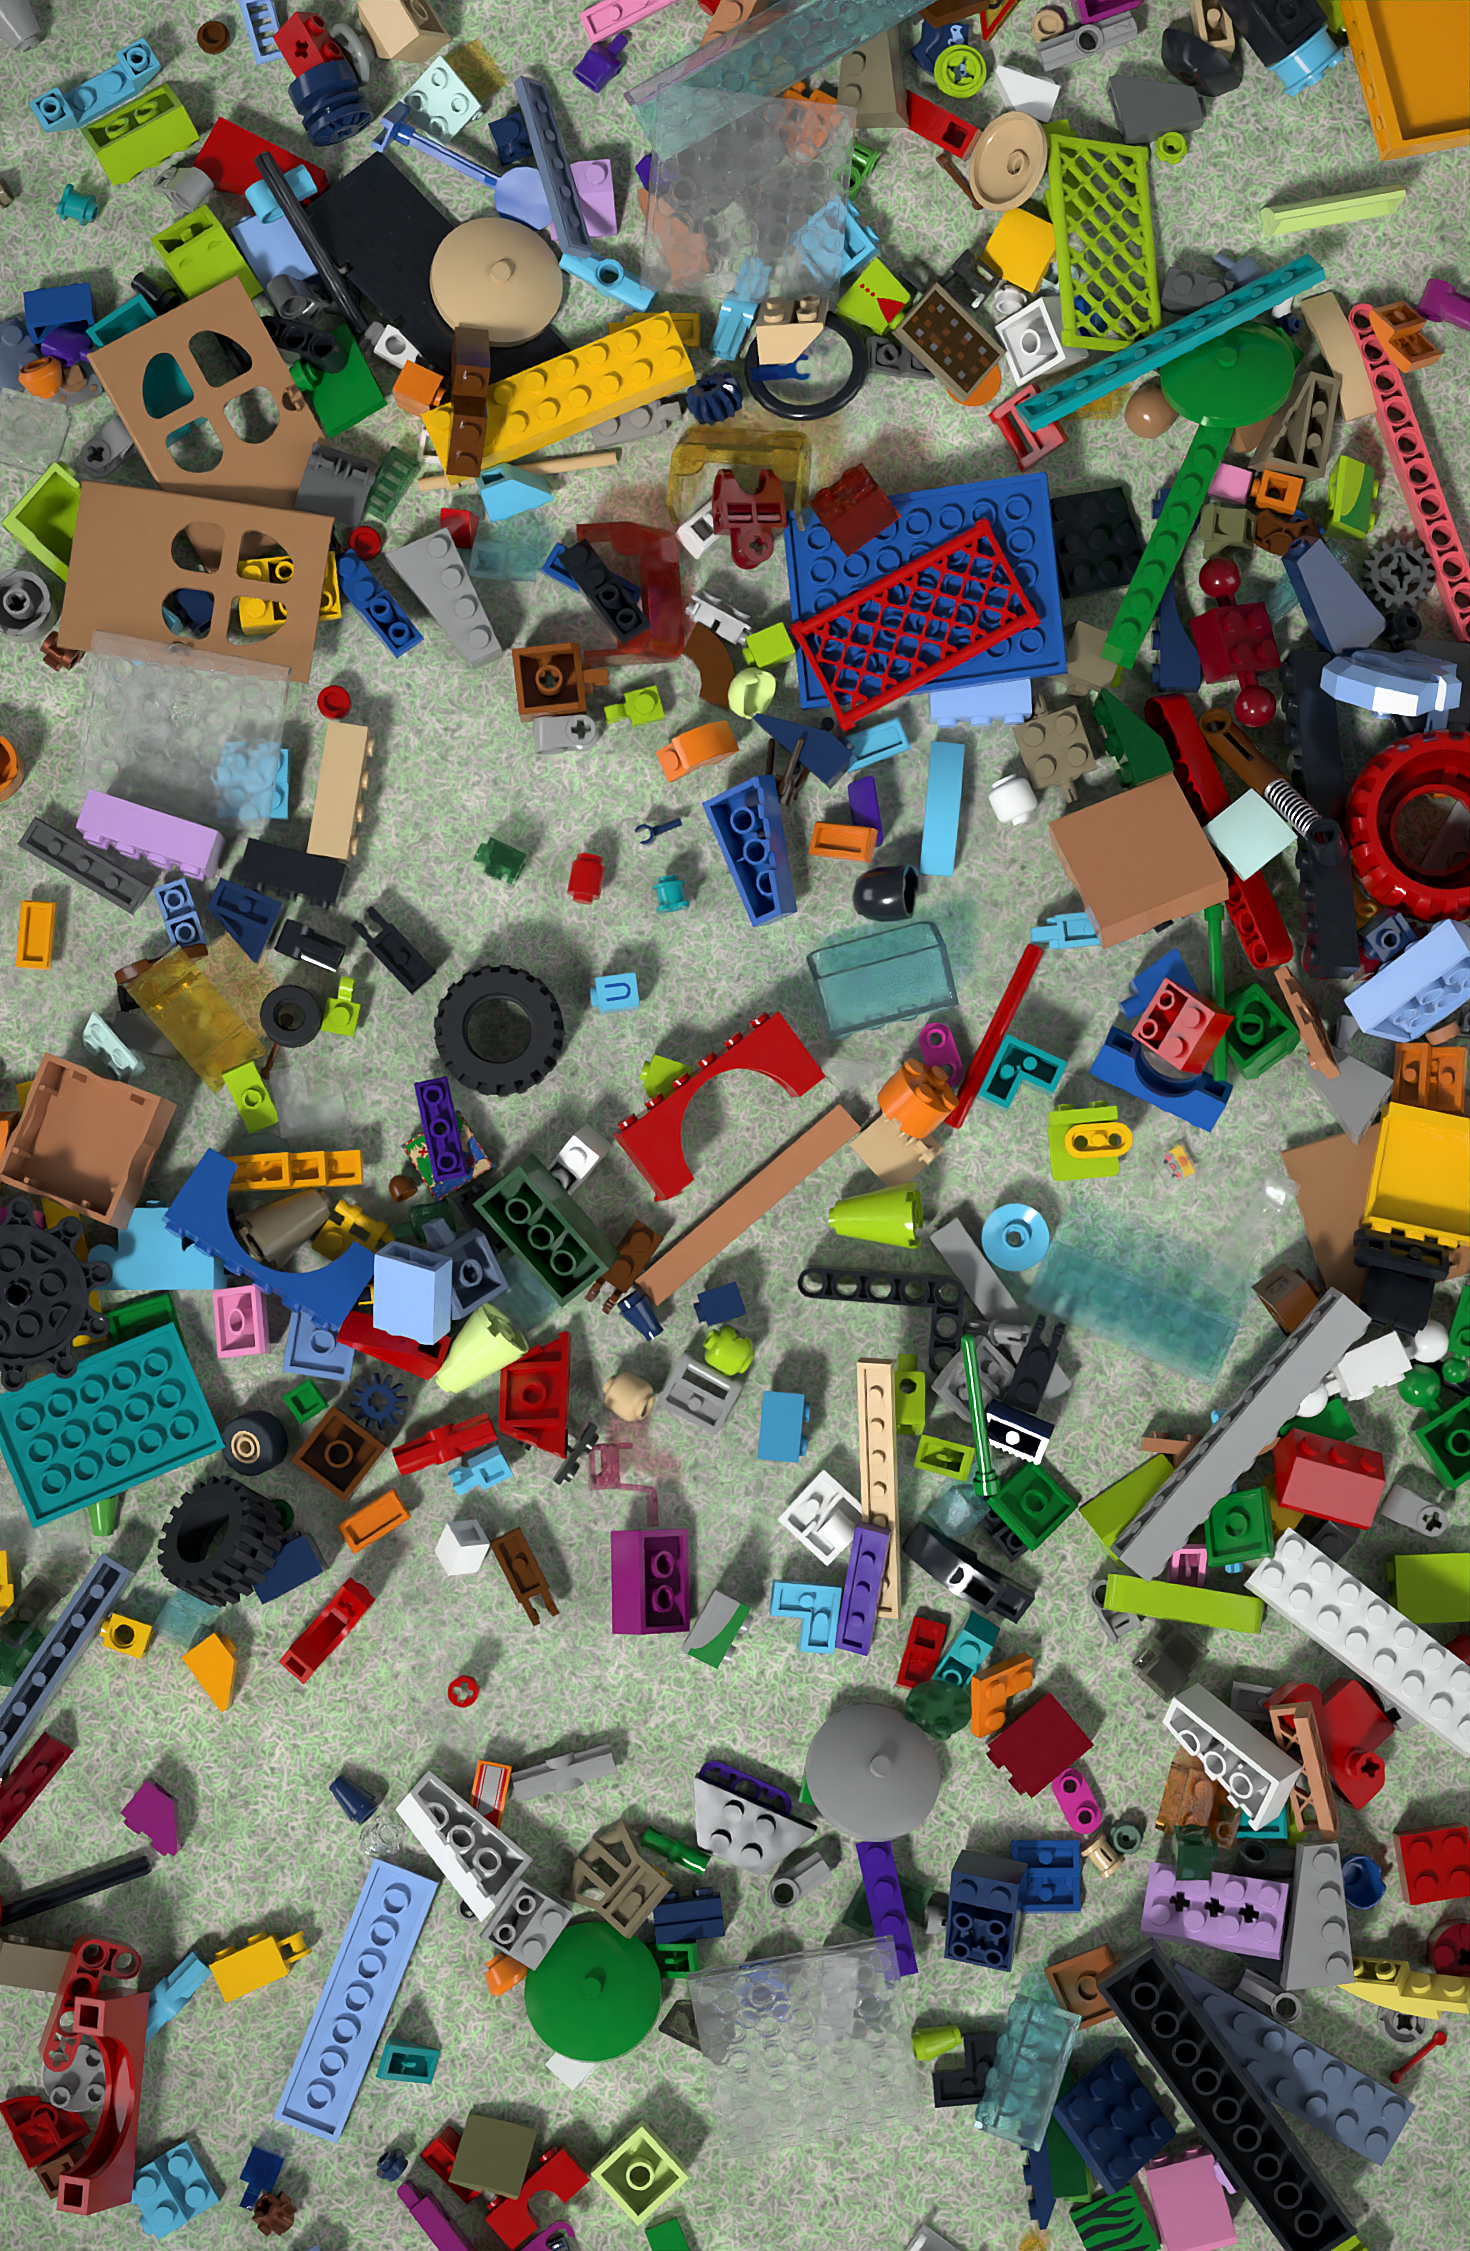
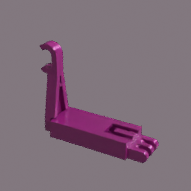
M405 2180L397 2190L398 2196L439 2251H478L432 2191L424 2196L411 2180ZM556 2220L519 2251H553V2247L547 2243V2238L557 2229H564L568 2237H575V2229L567 2220Z

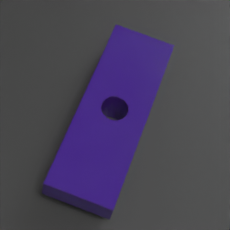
M444 1076L414 1083L434 1183L468 1176L448 1077ZM440 1123L447 1126V1130L443 1135L435 1133V1127Z

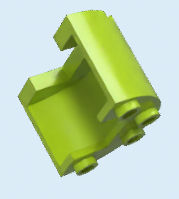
M60 460L58 464L55 461L52 462L0 524L7 532L10 531L14 534L12 537L26 551L66 584L81 494V481L77 482L73 478L77 473Z

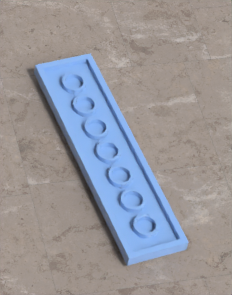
M375 1857L273 2119L336 2144L338 2143L440 1881Z

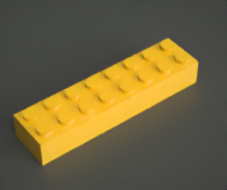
M665 311L489 385L487 391L488 419L481 471L504 462H510L696 384L694 369L669 311ZM451 402L420 414L445 474ZM446 475L450 486L472 478Z

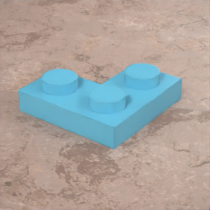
M773 1579L769 1613L771 1616L802 1618L798 1644L800 1652L834 1654L842 1587L839 1584Z

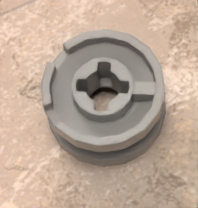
M1382 2006L1378 2007L1376 2016L1378 2027L1382 2034L1394 2044L1401 2046L1414 2045L1421 2041L1427 2033L1428 2018L1401 2013ZM1399 2013L1408 2016V2022L1404 2026L1398 2025L1399 2019L1397 2015Z

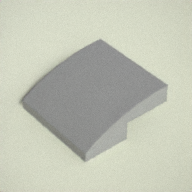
M978 1335L974 1339L983 1406L985 1409L991 1397L1002 1400L1010 1385L1015 1368L984 1336ZM961 1349L945 1366L931 1388L964 1422L972 1424Z

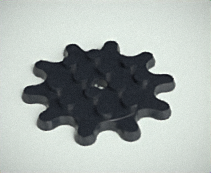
M22 1196L15 1197L9 1202L6 1220L0 1224V1379L2 1386L11 1392H17L26 1385L28 1369L35 1363L48 1365L53 1373L61 1379L71 1378L78 1369V1363L71 1352L73 1339L80 1335H87L96 1339L103 1338L108 1334L111 1326L107 1316L92 1309L89 1304V1295L96 1287L108 1284L112 1279L113 1271L111 1266L105 1261L84 1262L76 1256L75 1244L83 1233L82 1222L75 1216H67L61 1219L55 1227L43 1229L34 1221L33 1204L29 1199ZM14 1284L20 1285L27 1290L26 1300L22 1303L13 1301L9 1296L10 1287Z

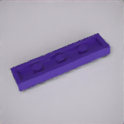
M858 1521L855 1526L835 1648L867 1656L871 1650L891 1529Z
M864 1840L855 1842L884 1979L888 1980L919 1973L890 1841L870 1842Z

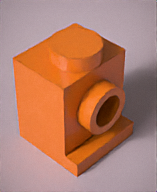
M1264 469L1260 479L1254 478L1250 489L1249 497L1255 499L1253 507L1261 510L1268 508L1272 513L1284 515L1285 518L1290 519L1296 510L1304 479ZM1267 492H1277L1279 499L1268 497Z

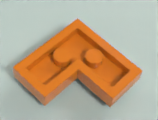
M1022 1652L972 1675V1734L980 1739L1006 1727V1698L1032 1687L1033 1657Z

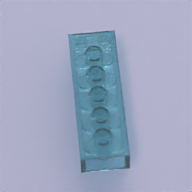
M1055 1239L1049 1241L1045 1254L1022 1303L1207 1387L1214 1385L1240 1326V1323Z

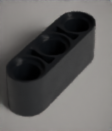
M266 315L260 317L283 360L294 363L296 360L301 359L304 364L310 362L315 370L330 374L340 372L347 365L348 353L329 332L274 316Z

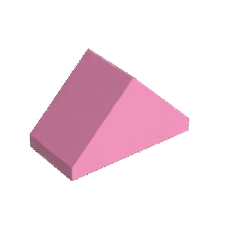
M1186 1543L1183 1548L1172 1554L1168 1559V1583L1203 1589L1207 1562L1205 1543Z

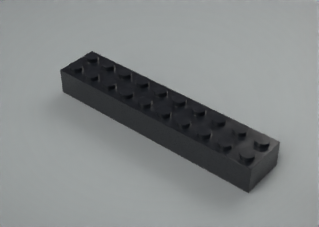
M1153 1937L1095 1975L1098 1991L1285 2251H1331L1358 2233L1352 2214Z

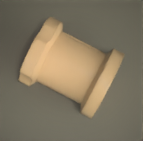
M1103 1832L1087 1843L1080 1853L1083 1857L1088 1856L1100 1870L1099 1875L1101 1878L1105 1879L1115 1872L1126 1859L1123 1855H1118L1105 1841L1106 1835Z

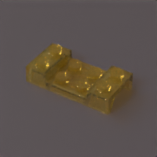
M179 944L126 987L128 993L214 1094L218 1093L225 1084L221 1072L250 1059L263 1056L268 1052L261 1041L220 995Z

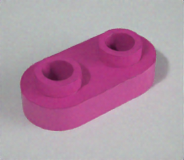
M930 1023L921 1030L918 1038V1044L925 1065L930 1068L934 1065L940 1068L944 1065L950 1066L953 1069V1074L948 1077L946 1082L950 1088H953L963 1077V1066L952 1033L944 1024ZM934 1033L939 1034L942 1037V1043L933 1045L929 1039L930 1035Z
M1068 1767L1051 1782L1052 1791L1069 1826L1080 1834L1092 1833L1101 1823V1811L1084 1776L1078 1770ZM1069 1779L1074 1780L1075 1789L1071 1792H1066L1063 1789L1064 1782ZM1082 1811L1090 1812V1820L1086 1823H1081L1078 1819L1079 1813Z

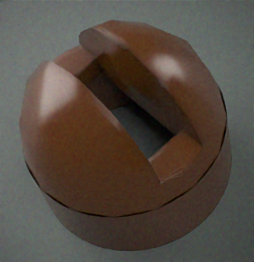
M395 1175L389 1182V1192L395 1203L407 1200L418 1192V1187L414 1180L408 1175Z

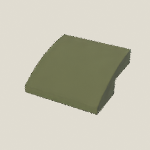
M469 2114L448 2182L478 2192L484 2189L517 2200L538 2130L495 2118Z

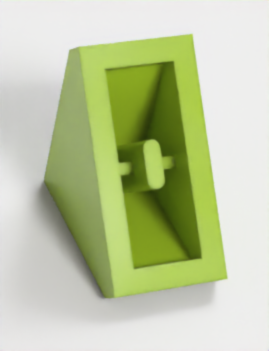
M922 1434L913 1467L966 1482L975 1448Z

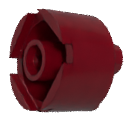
M1454 1918L1445 1920L1438 1924L1430 1933L1427 1941L1426 1961L1433 1974L1470 1978L1469 1919ZM1462 1948L1468 1951L1466 1953L1468 1958L1465 1961L1460 1959L1459 1951Z

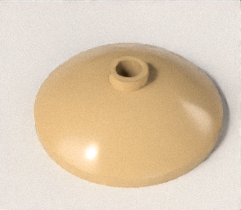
M1007 112L994 119L982 132L971 156L969 180L975 199L983 207L995 212L1011 211L1022 205L1038 187L1047 163V139L1044 129L1038 120L1023 112Z

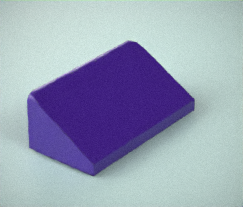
M867 776L850 783L847 789L853 825L871 827L878 830L875 843L876 848L881 847L884 838L875 779L873 776Z

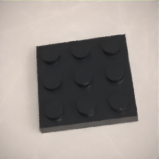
M1122 486L1051 498L1059 587L1063 600L1129 588L1143 553Z

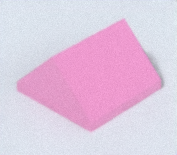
M253 1285L212 1291L218 1358L271 1354L266 1294Z

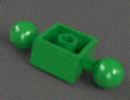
M1424 1364L1411 1365L1413 1369L1403 1373L1406 1379L1397 1383V1390L1405 1403L1413 1407H1422L1429 1419L1407 1434L1444 1489L1454 1490L1470 1479V1395L1461 1396L1445 1407L1439 1398L1441 1381L1436 1371Z

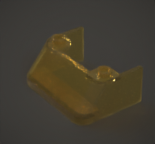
M692 426L687 428L681 434L671 455L666 506L672 524L679 525L684 476L698 474L703 469L705 463L772 466L774 475L780 480L796 482L794 515L798 531H805L813 453L809 437L801 431L708 426Z

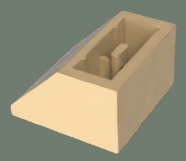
M811 294L802 296L800 299L787 300L785 297L776 296L767 299V301H762L756 323L759 365L793 363L824 329L829 299Z

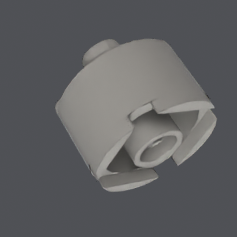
M18 569L2 571L0 573V634L18 644L29 643L42 638L49 632L57 619V604L53 593L35 573ZM22 601L24 608L19 611L16 604Z

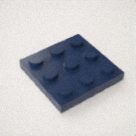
M1118 2047L1108 2051L1049 2107L1108 2196L1117 2193L1177 2134Z

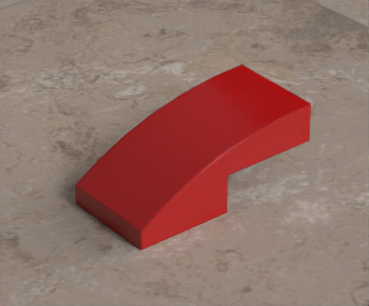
M916 1616L913 1617L895 1686L928 1695L932 1683L931 1676L935 1671L947 1625Z

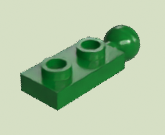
M1464 1283L1462 1284L1448 1331L1449 1345L1447 1351L1454 1353L1442 1366L1444 1378L1451 1383H1461L1469 1375V1365L1466 1362L1467 1356L1470 1357V1285Z

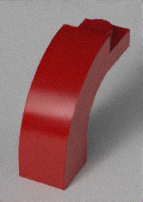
M350 1577L319 1616L289 1647L279 1663L302 1684H305L374 1605L373 1603L376 1599L370 1595L369 1590L364 1585L357 1583Z

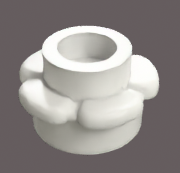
M1005 285L994 294L996 308L1004 314H1016L1022 310L1023 303L1027 301L1025 293L1021 292V289L1015 285Z

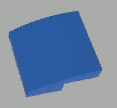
M1011 1840V1860L1028 1863L1022 1914L1080 1913L1081 1869L1079 1840Z

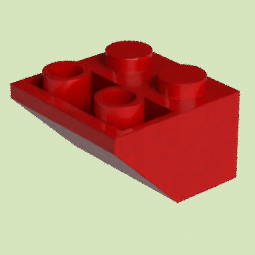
M1165 977L1131 1035L1178 1070L1200 1074L1234 1016L1205 996Z

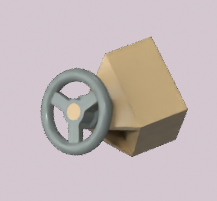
M360 0L357 4L362 35L357 36L344 23H336L331 30V37L341 48L345 61H348L352 66L360 87L368 84L370 80L369 62L375 60V58L424 63L452 40L428 0ZM341 33L347 38L349 43L345 44L341 40Z

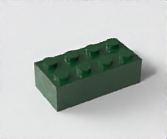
M533 1152L472 1204L561 1307L565 1306L606 1273L622 1256Z

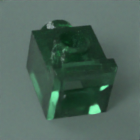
M490 837L487 844L483 842L480 844L473 861L478 862L480 866L484 867L483 873L497 881H501L502 877L507 879V886L514 889L528 861L527 854Z

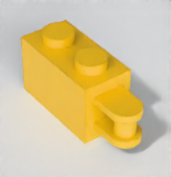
M265 1930L248 1937L246 1939L248 1945L236 1950L234 1945H231L216 1952L215 1956L217 1959L212 1961L209 1967L225 2003L288 1975L292 1971L290 1963L312 1953L311 1948H307L302 1936L305 1935L303 1930L280 1940L276 1932L267 1935ZM290 1943V1946L294 1952V1954L289 1957L286 1956L285 1951L282 1947L283 1945Z

